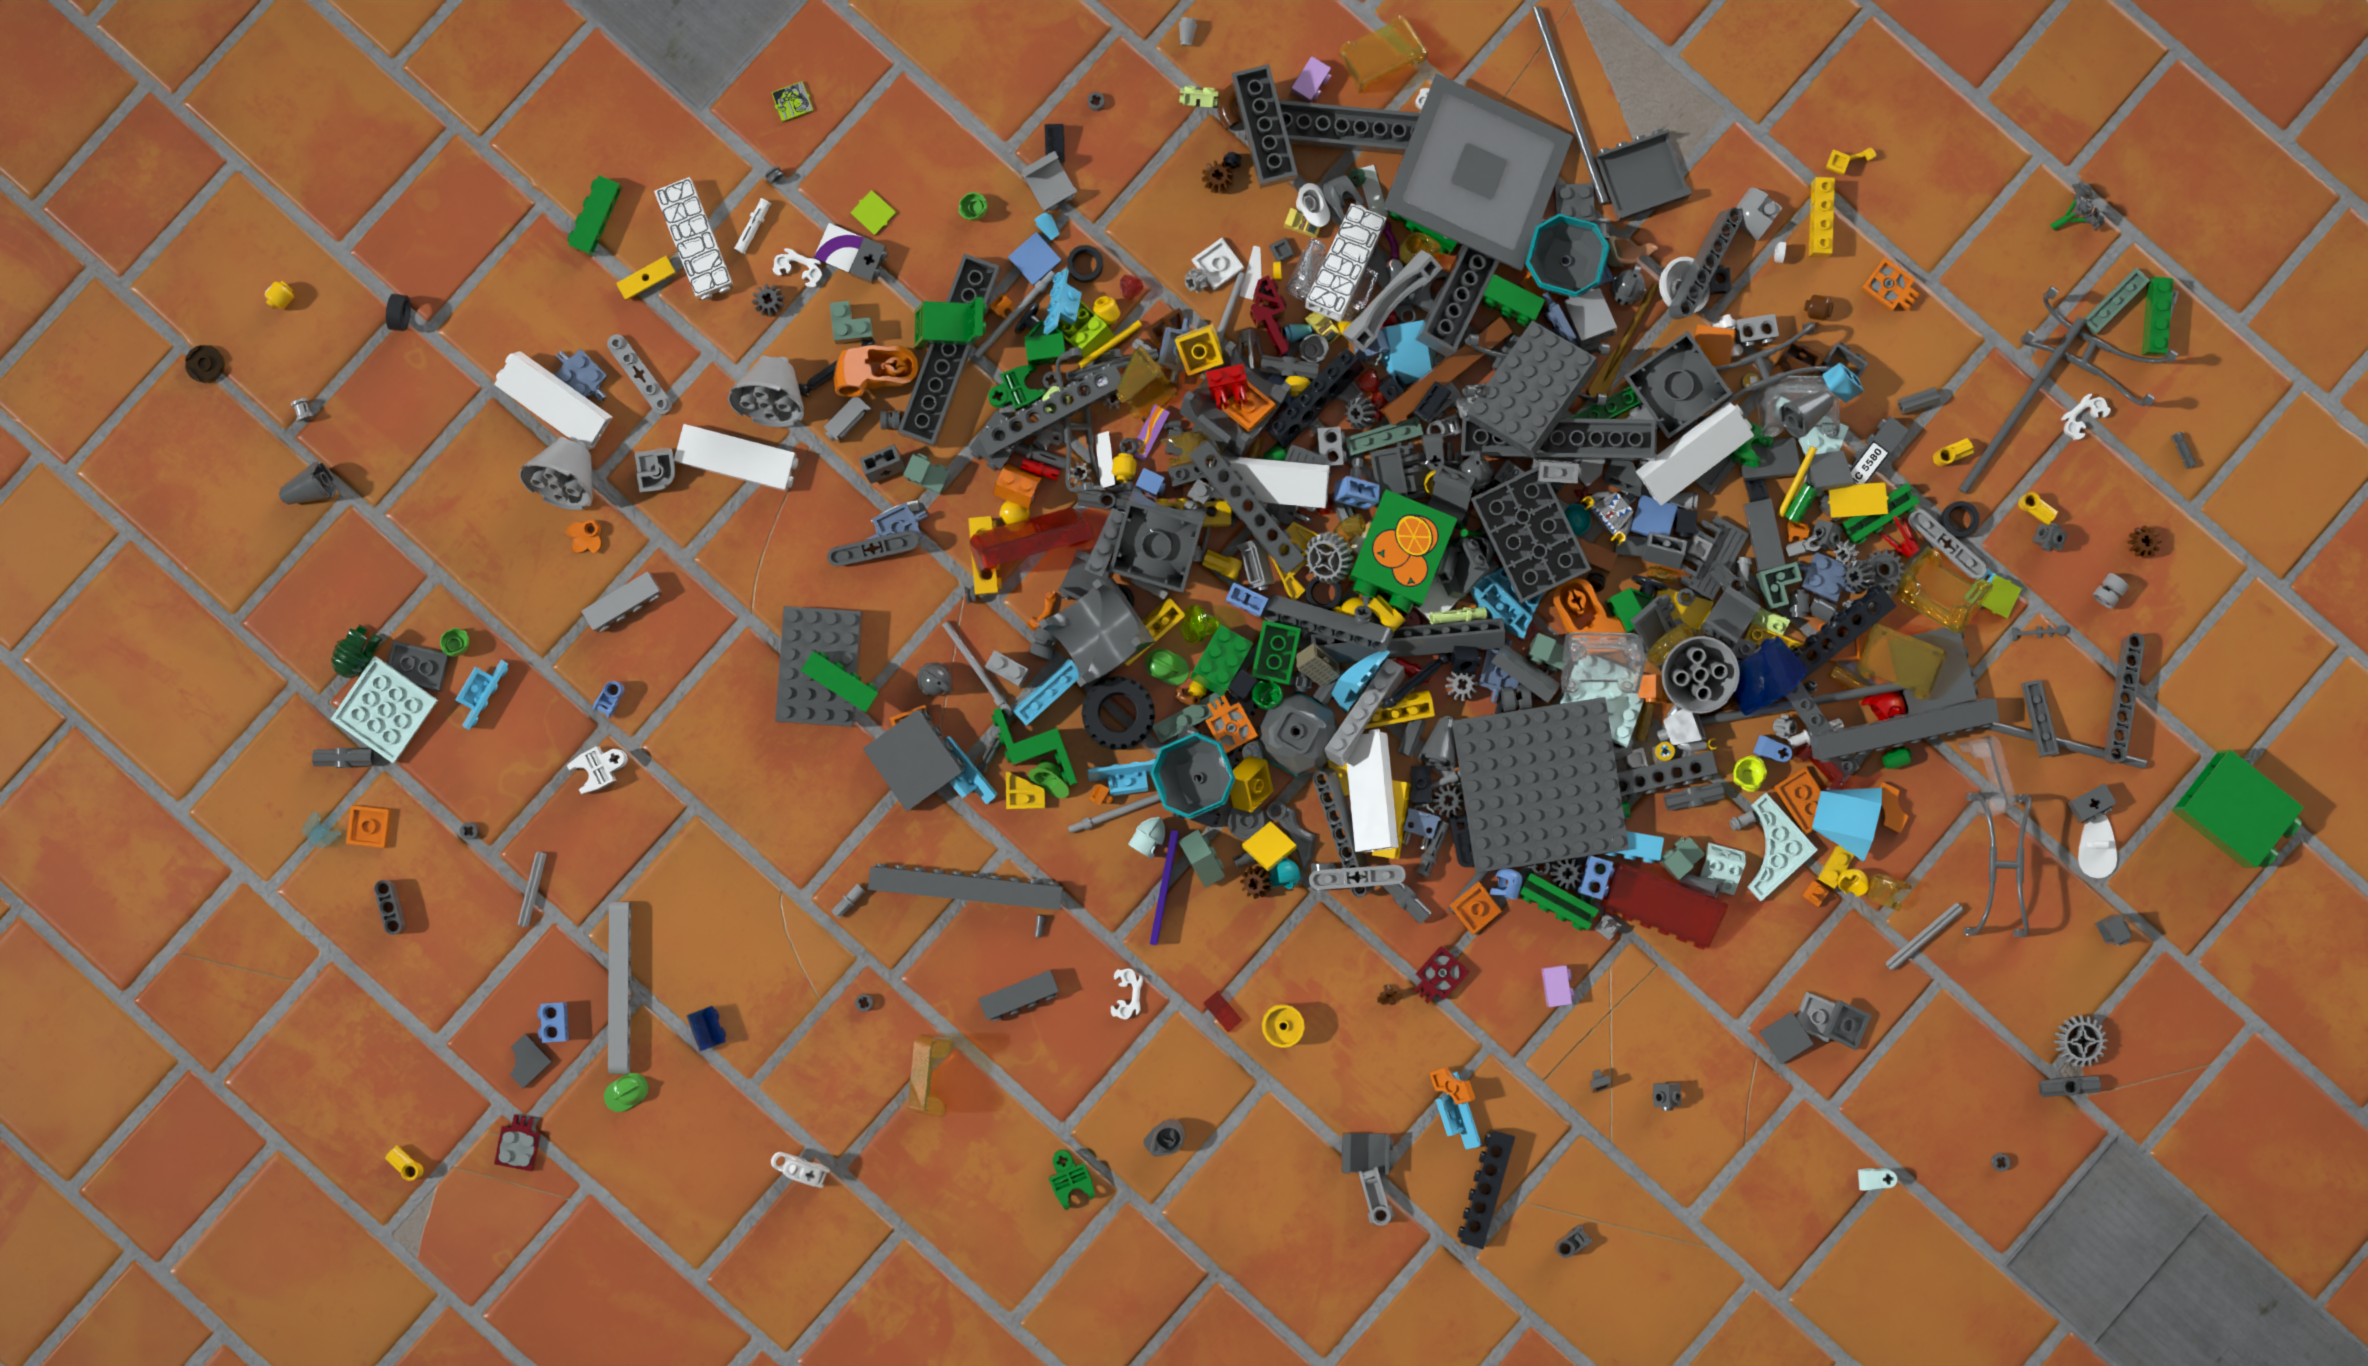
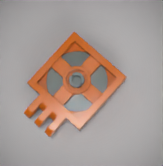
M1886 257L1881 260L1861 288L1891 311L1897 304L1909 311L1911 306L1906 301L1912 305L1915 303V300L1910 295L1917 299L1920 296L1918 292L1910 287L1915 279Z
M1223 695L1221 696L1223 705L1220 704L1218 699L1214 700L1217 706L1215 709L1211 702L1207 704L1213 716L1205 721L1215 740L1221 742L1225 753H1228L1258 735L1241 704L1238 702L1230 706Z

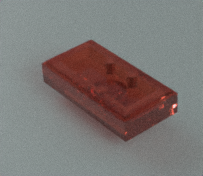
M1218 990L1203 1002L1227 1032L1231 1031L1242 1021L1241 1017Z

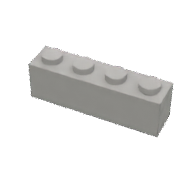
M647 571L582 610V613L592 630L601 633L610 628L609 624L616 621L618 623L624 620L627 613L631 611L635 613L643 608L642 605L648 601L652 603L657 600L662 591L652 574Z

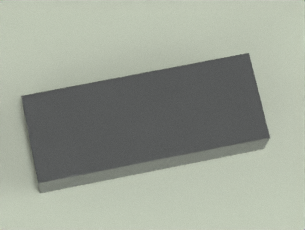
M1771 498L1743 504L1757 572L1786 565Z
M1506 644L1502 645L1492 660V663L1547 703L1560 686L1557 681Z

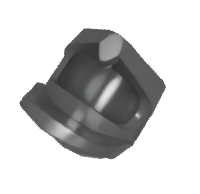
M1346 175L1332 178L1323 184V193L1327 202L1333 207L1342 221L1345 218L1342 211L1346 207L1345 199L1351 198L1356 201V205L1363 206L1365 204V201Z
M1167 1119L1154 1127L1145 1137L1143 1143L1153 1156L1174 1154L1185 1141V1129L1178 1120Z

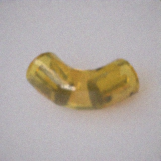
M1360 513L1349 516L1340 521L1333 531V534L1338 533V538L1344 537V543L1349 542L1348 549H1351V537L1366 531L1363 516Z
M1682 623L1663 635L1647 652L1648 661L1656 666L1662 665L1669 652L1677 644L1685 639L1694 637L1690 626Z

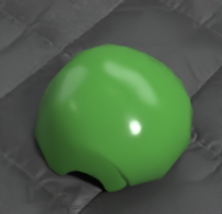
M968 193L959 201L958 212L966 220H981L987 212V201L980 193Z
M456 627L446 631L440 639L442 651L452 657L463 655L468 650L470 644L466 631Z

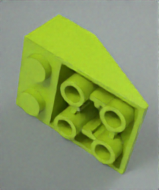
M1081 300L1075 323L1070 325L1060 318L1057 328L1063 333L1064 340L1072 348H1081V357L1083 359L1115 337L1108 325Z

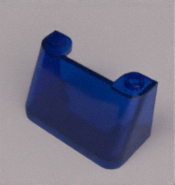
M1778 636L1771 640L1769 638L1764 640L1760 644L1761 649L1757 653L1742 661L1736 658L1739 665V682L1733 695L1740 711L1745 716L1791 693L1808 671L1805 665Z

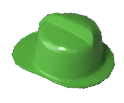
M1163 648L1154 649L1146 656L1145 668L1152 677L1169 685H1180L1188 678L1189 665L1181 656Z
M1043 759L1036 768L1029 771L1028 776L1030 780L1044 788L1045 792L1051 796L1065 798L1069 795L1068 785L1061 779V770L1057 765Z
M630 1073L612 1082L604 1092L606 1106L615 1112H622L638 1104L648 1093L647 1081L637 1073Z

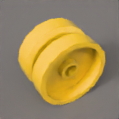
M1279 1004L1269 1008L1264 1014L1261 1023L1262 1032L1267 1041L1281 1048L1291 1047L1298 1043L1305 1029L1304 1019L1300 1012L1286 1004ZM1282 1022L1287 1024L1285 1030H1281L1279 1027Z

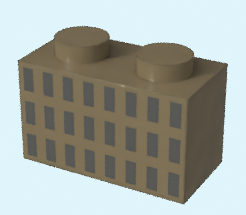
M1313 643L1296 654L1298 670L1320 686L1324 687L1340 676L1339 662Z

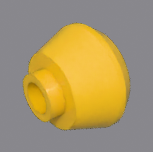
M1289 376L1285 380V382L1292 386L1289 392L1291 397H1297L1311 383L1308 378L1300 376Z

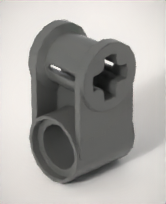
M1442 433L1422 435L1426 466L1430 470H1437L1440 464H1444ZM1433 456H1435L1437 460H1440V463L1437 464V467H1434V464L1432 463L1430 464V460L1433 459Z
M1582 1224L1575 1226L1555 1243V1252L1559 1256L1569 1258L1593 1241L1582 1229ZM1567 1243L1569 1250L1566 1253H1561V1245Z

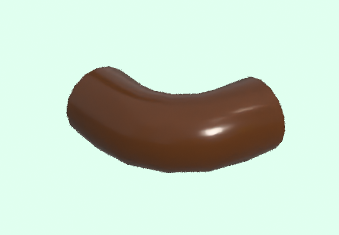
M1233 83L1223 90L1218 99L1217 111L1225 130L1236 126L1242 121L1236 110L1238 102Z

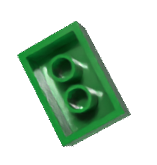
M1493 275L1480 302L1483 303L1485 308L1490 310L1494 308L1500 311V315L1506 318L1512 317L1517 320L1518 324L1527 327L1532 321L1536 320L1545 299Z
M1263 620L1251 676L1258 680L1273 681L1276 684L1289 686L1301 628Z
M1219 625L1194 668L1190 679L1220 696L1225 695L1253 643L1226 627Z

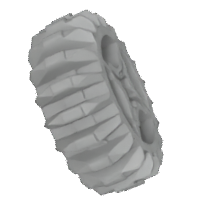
M1320 533L1308 542V548L1304 550L1308 554L1304 557L1305 560H1308L1305 566L1310 567L1309 573H1314V579L1320 578L1322 583L1340 582V580L1347 577L1346 575L1350 574V568L1354 565L1351 562L1354 557L1350 555L1353 549H1348L1349 542L1344 543V537L1338 538V533Z
M2077 1015V1019L2074 1016H2070V1022L2064 1020L2065 1027L2062 1025L2058 1026L2061 1033L2055 1032V1035L2059 1036V1040H2054V1043L2060 1044L2055 1049L2056 1051H2062L2059 1057H2066L2065 1062H2071L2072 1066L2075 1067L2078 1064L2079 1067H2084L2085 1063L2087 1066H2092V1061L2099 1062L2097 1056H2104L2100 1051L2101 1049L2107 1050L2103 1043L2108 1042V1039L2102 1038V1036L2106 1035V1031H2100L2103 1026L2101 1024L2096 1025V1019L2090 1021V1016H2085L2084 1019L2082 1015ZM2084 1026L2092 1031L2094 1038L2087 1036ZM2077 1027V1029H2075L2074 1036L2068 1038V1035L2071 1032V1030ZM2081 1038L2084 1039V1040H2089V1041H2084V1043H2081V1044H2079V1043H2077V1042H2073V1041H2078V1039H2081ZM2068 1044L2074 1045L2076 1052H2078V1057L2072 1054ZM2094 1044L2093 1049L2090 1051V1053L2085 1055V1053H2087L2088 1046Z

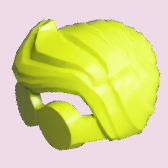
M1751 755L1738 760L1734 767L1733 781L1748 792L1757 791L1767 775L1763 760Z

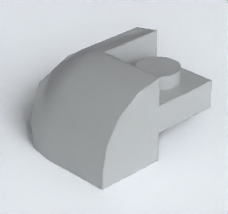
M1751 187L1736 207L1741 210L1743 216L1739 227L1758 241L1782 207L1768 198V194Z
M655 448V450L635 452L640 492L660 490L666 488L675 477V464L672 448Z

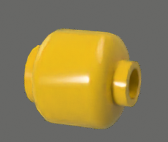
M275 281L265 292V297L268 299L266 303L273 309L277 307L285 309L294 298L292 293L294 290L283 281L280 283Z
M1100 297L1093 306V312L1108 326L1115 324L1121 314L1116 301L1111 297Z
M1120 453L1115 457L1111 473L1116 478V481L1127 483L1128 480L1134 479L1137 462L1133 459L1132 455Z

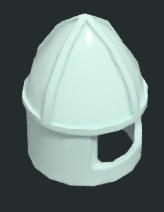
M1160 817L1150 818L1142 822L1135 829L1136 832L1128 845L1151 859L1155 855L1153 851L1158 844L1163 845L1165 839V825Z

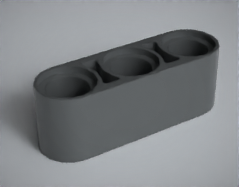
M380 880L375 884L374 892L384 930L390 935L401 934L405 930L406 923L396 886L390 880ZM385 883L389 887V891L386 894L381 890L382 885ZM389 902L394 906L392 912H388L386 909V905ZM393 921L398 922L399 927L397 931H393L391 928Z

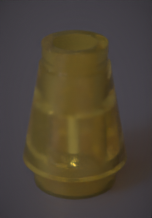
M1655 565L1654 567L1650 566L1647 577L1662 583H1676L1677 572Z

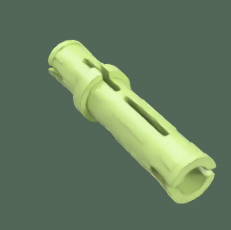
M1464 607L1460 610L1430 612L1429 621L1433 625L1486 619L1487 611L1485 607Z

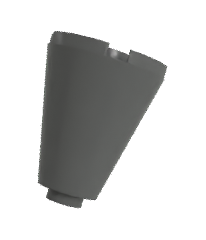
M1820 391L1787 402L1779 409L1781 422H1786L1788 426L1786 430L1792 436L1802 438L1833 407L1834 398L1829 392Z
M316 461L282 486L279 492L282 502L291 505L333 497L336 494V485L332 487L331 481L334 478L326 465L323 463L318 464L319 461Z
M1444 716V718H1439L1419 753L1417 760L1420 763L1423 760L1427 762L1426 766H1430V768L1447 771L1448 768H1451V771H1454L1456 766V745L1452 721L1455 720L1453 717Z

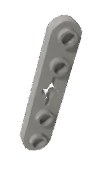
M619 334L612 335L607 342L611 353L653 410L660 415L668 414L672 409V402L627 340ZM634 367L640 372H645L643 373V377L646 380L645 383L639 377L635 378L637 373L633 369Z
M1916 509L1909 514L1908 521L1911 527L1968 577L1979 579L1985 575L1986 565L1926 511ZM1939 538H1942L1944 541L1950 540V546L1955 551L1953 552V550L1949 547L1945 549L1943 547L1945 545L1944 542Z
M1399 865L1324 869L1313 871L1309 876V884L1317 890L1393 885L1403 882L1406 873L1403 867ZM1355 872H1358L1359 875H1367V878L1359 879V882L1356 883L1355 879H1347V876H1354Z

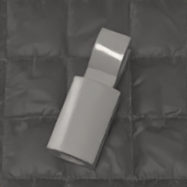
M1813 535L1808 540L1805 539L1788 544L1786 550L1789 557L1800 555L1810 550L1817 551L1822 547L1821 545L1816 546L1813 544V541L1818 536Z

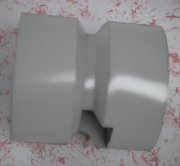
M2108 573L2102 581L2103 586H2098L2092 596L2103 606L2113 609L2119 602V596H2124L2129 589V585L2117 575Z

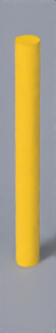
M1137 320L1079 361V367L1083 369L1141 328V322Z
M1810 446L1777 513L1779 516H1785L1817 451L1816 447Z

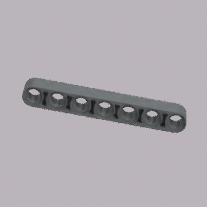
M1733 207L1723 210L1715 219L1669 307V314L1673 319L1686 318L1694 313L1742 221L1743 216L1739 208Z
M1271 595L1263 610V615L1269 620L1380 652L1387 651L1394 635L1393 631L1386 626L1372 622L1358 624L1354 617L1278 595Z
M2139 633L2126 636L2121 644L2104 749V759L2110 764L2122 762L2127 756L2145 639ZM2131 638L2136 641V647L2131 645ZM2128 657L2133 659V666L2128 664ZM2125 675L2130 678V684L2125 682ZM2122 694L2126 695L2127 703L2122 701ZM2119 712L2124 715L2123 722L2118 718ZM2116 731L2121 734V740L2115 737ZM2113 750L2118 752V759L2112 756Z
M1332 768L1322 769L1314 774L1313 782L1343 868L1367 867L1368 863L1364 853L1355 852L1352 817L1337 774ZM1323 774L1326 776L1327 781L1324 780ZM1355 872L1354 876H1347V879H1355L1356 883L1359 882V879L1367 878V875H1359L1358 872ZM1365 886V890L1362 887H1351L1350 889L1355 897L1361 898L1371 893L1375 886Z

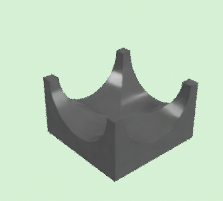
M1686 331L1624 375L1654 420L1658 422L1657 424L1670 440L1694 421L1734 395L1689 331Z
M1229 341L1222 353L1224 364L1215 366L1212 370L1244 364L1247 381L1276 403V408L1252 431L1248 432L1224 411L1217 409L1216 400H1211L1206 377L1193 392L1188 391L1184 395L1180 414L1193 424L1203 414L1231 436L1227 449L1236 456L1242 457L1286 404L1292 386L1287 382L1282 385H1276L1259 377L1242 361L1237 352L1236 344Z
M1134 487L1126 505L1109 572L1183 593L1189 578L1194 553L1208 508L1200 506L1195 510H1179L1166 507L1149 500L1142 494L1140 488Z
M1098 578L1092 583L1094 585L1092 589L1081 599L1063 611L1044 618L1038 623L1042 629L1053 634L1072 657L1079 673V678L1076 681L1080 687L1092 686L1102 681L1155 642L1113 578Z

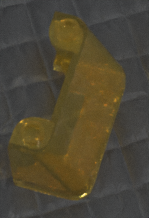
M1397 16L1391 20L1392 23L1352 43L1347 41L1341 45L1338 54L1358 93L1367 90V86L1377 83V80L1407 65H1413L1414 60L1419 64L1427 59L1428 51L1406 17Z
M1140 345L1134 351L1118 384V393L1116 395L1122 403L1127 401L1132 407L1130 412L1136 419L1141 418L1145 422L1155 404L1162 408L1179 392Z
M1927 546L1903 573L1897 595L1901 601L1955 633H1962L1992 591L1993 584L1985 579H1976L1973 584L1941 566L1942 558L1940 553Z
M1874 623L1856 670L1861 677L1869 679L1870 676H1876L1910 689L1914 693L1913 696L1917 699L1924 700L1926 698L1930 700L1947 660V652L1924 641Z
M923 1034L915 1039L908 1105L913 1111L940 1118L946 1115L947 1104L943 1103L938 1096L939 1094L930 1093L933 1058H943L948 1055L950 1047H953L954 1037Z

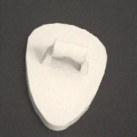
M2100 812L2095 815V820L2087 824L2085 823L2078 854L2080 868L2085 874L2093 878L2108 876L2113 872L2117 863V850L2113 831L2106 815Z

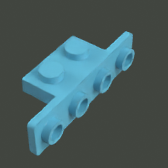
M1066 268L1058 272L1053 278L1054 285L1050 292L1051 299L1047 307L1048 314L1044 321L1045 328L1043 333L1046 335L1058 326L1059 318L1070 325L1076 322L1082 293L1066 284L1069 270Z
M501 659L492 675L474 667L456 697V701L471 708L462 724L467 730L476 725L479 718L477 717L478 714L486 708L488 704L487 699L490 694L497 690V682L500 677H504L507 673L508 663Z
M950 736L946 737L944 740L950 742L954 750L952 752L956 757L962 759L965 764L964 769L966 770L949 783L962 799L975 790L985 804L990 803L998 795L997 792L958 747L956 742Z
M1156 759L1124 765L1114 764L1109 767H1094L1087 770L1090 782L1108 779L1110 796L1148 791L1146 774H1150Z
M1458 1072L1451 1073L1454 1077L1460 1080ZM1449 1094L1435 1099L1447 1137L1460 1133L1465 1149L1481 1146L1482 1144L1468 1102L1457 1105Z

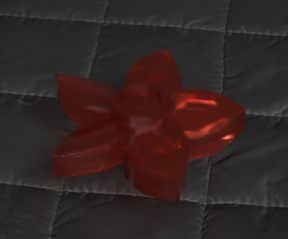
M1584 487L1582 491L1573 490L1578 497L1574 501L1577 504H1580V501L1585 497L1593 495L1588 494V487ZM1582 502V505L1584 507H1587V504L1585 502Z

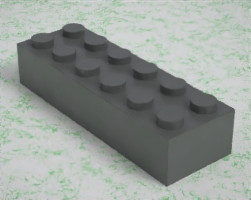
M1267 64L1232 73L1231 79L1260 189L1297 180L1298 173L1270 65Z
M1462 245L1415 340L1449 358L1456 351L1500 261Z

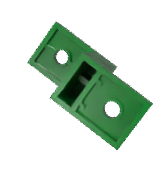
M975 297L970 303L923 301L915 310L914 348L922 349L927 343L974 345L986 332V322H983V315L986 314V303H983V297Z
M1001 708L993 710L994 715H991L994 725L1000 728L1001 732L998 733L1001 744L1006 745L1007 751L1004 753L1009 763L1012 762L1015 766L1057 751L1058 753L1055 754L1058 765H1062L1064 771L1061 772L1064 782L1069 783L1070 786L1078 784L1058 728L1014 743L1003 710Z

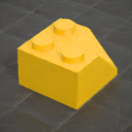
M1213 324L1175 338L1176 346L1188 376L1224 364L1220 342Z
M1248 755L1233 769L1236 778L1230 792L1233 808L1253 812L1274 791L1267 760Z

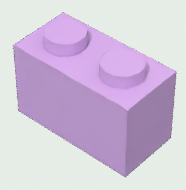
M1311 56L1292 86L1291 93L1307 103H1311L1313 100L1316 101L1322 92L1319 89L1323 84L1327 85L1332 76L1330 75L1331 68Z
M1566 965L1541 968L1547 1007L1572 1004L1571 1000L1574 999L1573 988L1569 987V980H1572L1570 969H1567Z

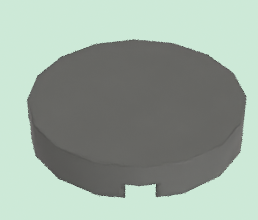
M1259 806L1253 812L1232 808L1227 818L1228 829L1235 837L1248 840L1265 826L1264 813Z

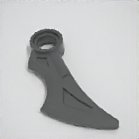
M1271 802L1266 809L1268 817L1272 820H1278L1290 839L1296 844L1302 869L1306 871L1314 851L1315 834L1308 833L1300 828L1296 821L1294 810L1284 806L1281 802ZM1275 805H1278L1282 810L1281 814L1277 817L1271 814V808Z

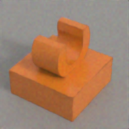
M1000 294L988 306L992 312L1003 318H1007L1004 314L1006 308L1011 311L1014 310L1013 306L1010 305L1012 301L1003 294Z
M1789 520L1787 525L1789 542H1792L1794 536H1798L1799 541L1808 538V523H1796Z
M1100 783L1097 784L1089 797L1091 801L1098 805H1101L1103 801L1110 805L1114 798L1107 794L1110 789Z
M1812 880L1802 894V897L1816 907H1819L1829 891Z

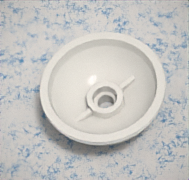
M1676 258L1666 266L1661 274L1659 281L1660 293L1664 302L1669 307L1694 261L1693 258ZM1710 282L1694 313L1700 311L1706 305L1710 296Z

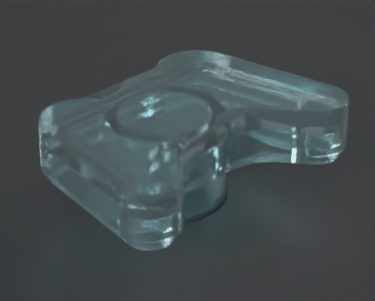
M315 811L311 813L302 828V833L319 848H326L341 836L340 831H328L320 823V813Z

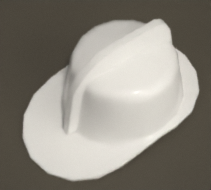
M1313 183L1303 185L1299 190L1296 200L1298 211L1304 214L1307 221L1317 227L1326 225L1330 220V212L1322 190Z

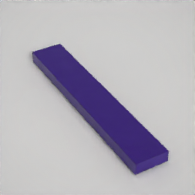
M1171 830L1150 939V944L1152 945L1158 944L1179 832Z

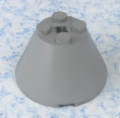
M760 356L758 362L730 389L728 394V402L736 413L740 416L745 414L753 418L752 422L760 425L789 427L795 425L796 421H801L804 415V406L795 370L785 357Z
M559 437L556 442L525 463L519 471V478L523 485L531 493L536 491L542 495V500L549 504L568 510H583L585 506L589 507L593 501L591 454L586 449L587 445L581 441L574 442L564 437Z
M1707 636L1691 637L1677 644L1667 655L1662 668V684L1667 696L1678 707L1692 713H1707L1722 707L1728 702L1727 700L1733 692L1736 691L1739 682V665L1734 653L1723 642Z

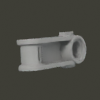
M1377 1166L1369 1171H1359L1358 1173L1370 1212H1367L1370 1224L1373 1223L1374 1226L1388 1224L1389 1221H1392V1217L1395 1216L1392 1206H1388ZM1377 1211H1385L1386 1216L1383 1219H1378L1375 1216Z

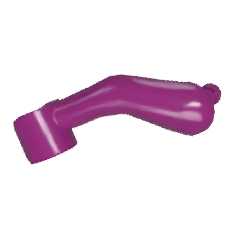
M1386 221L1387 228L1383 232L1390 243L1391 254L1393 255L1390 259H1400L1397 240L1390 230L1391 223Z

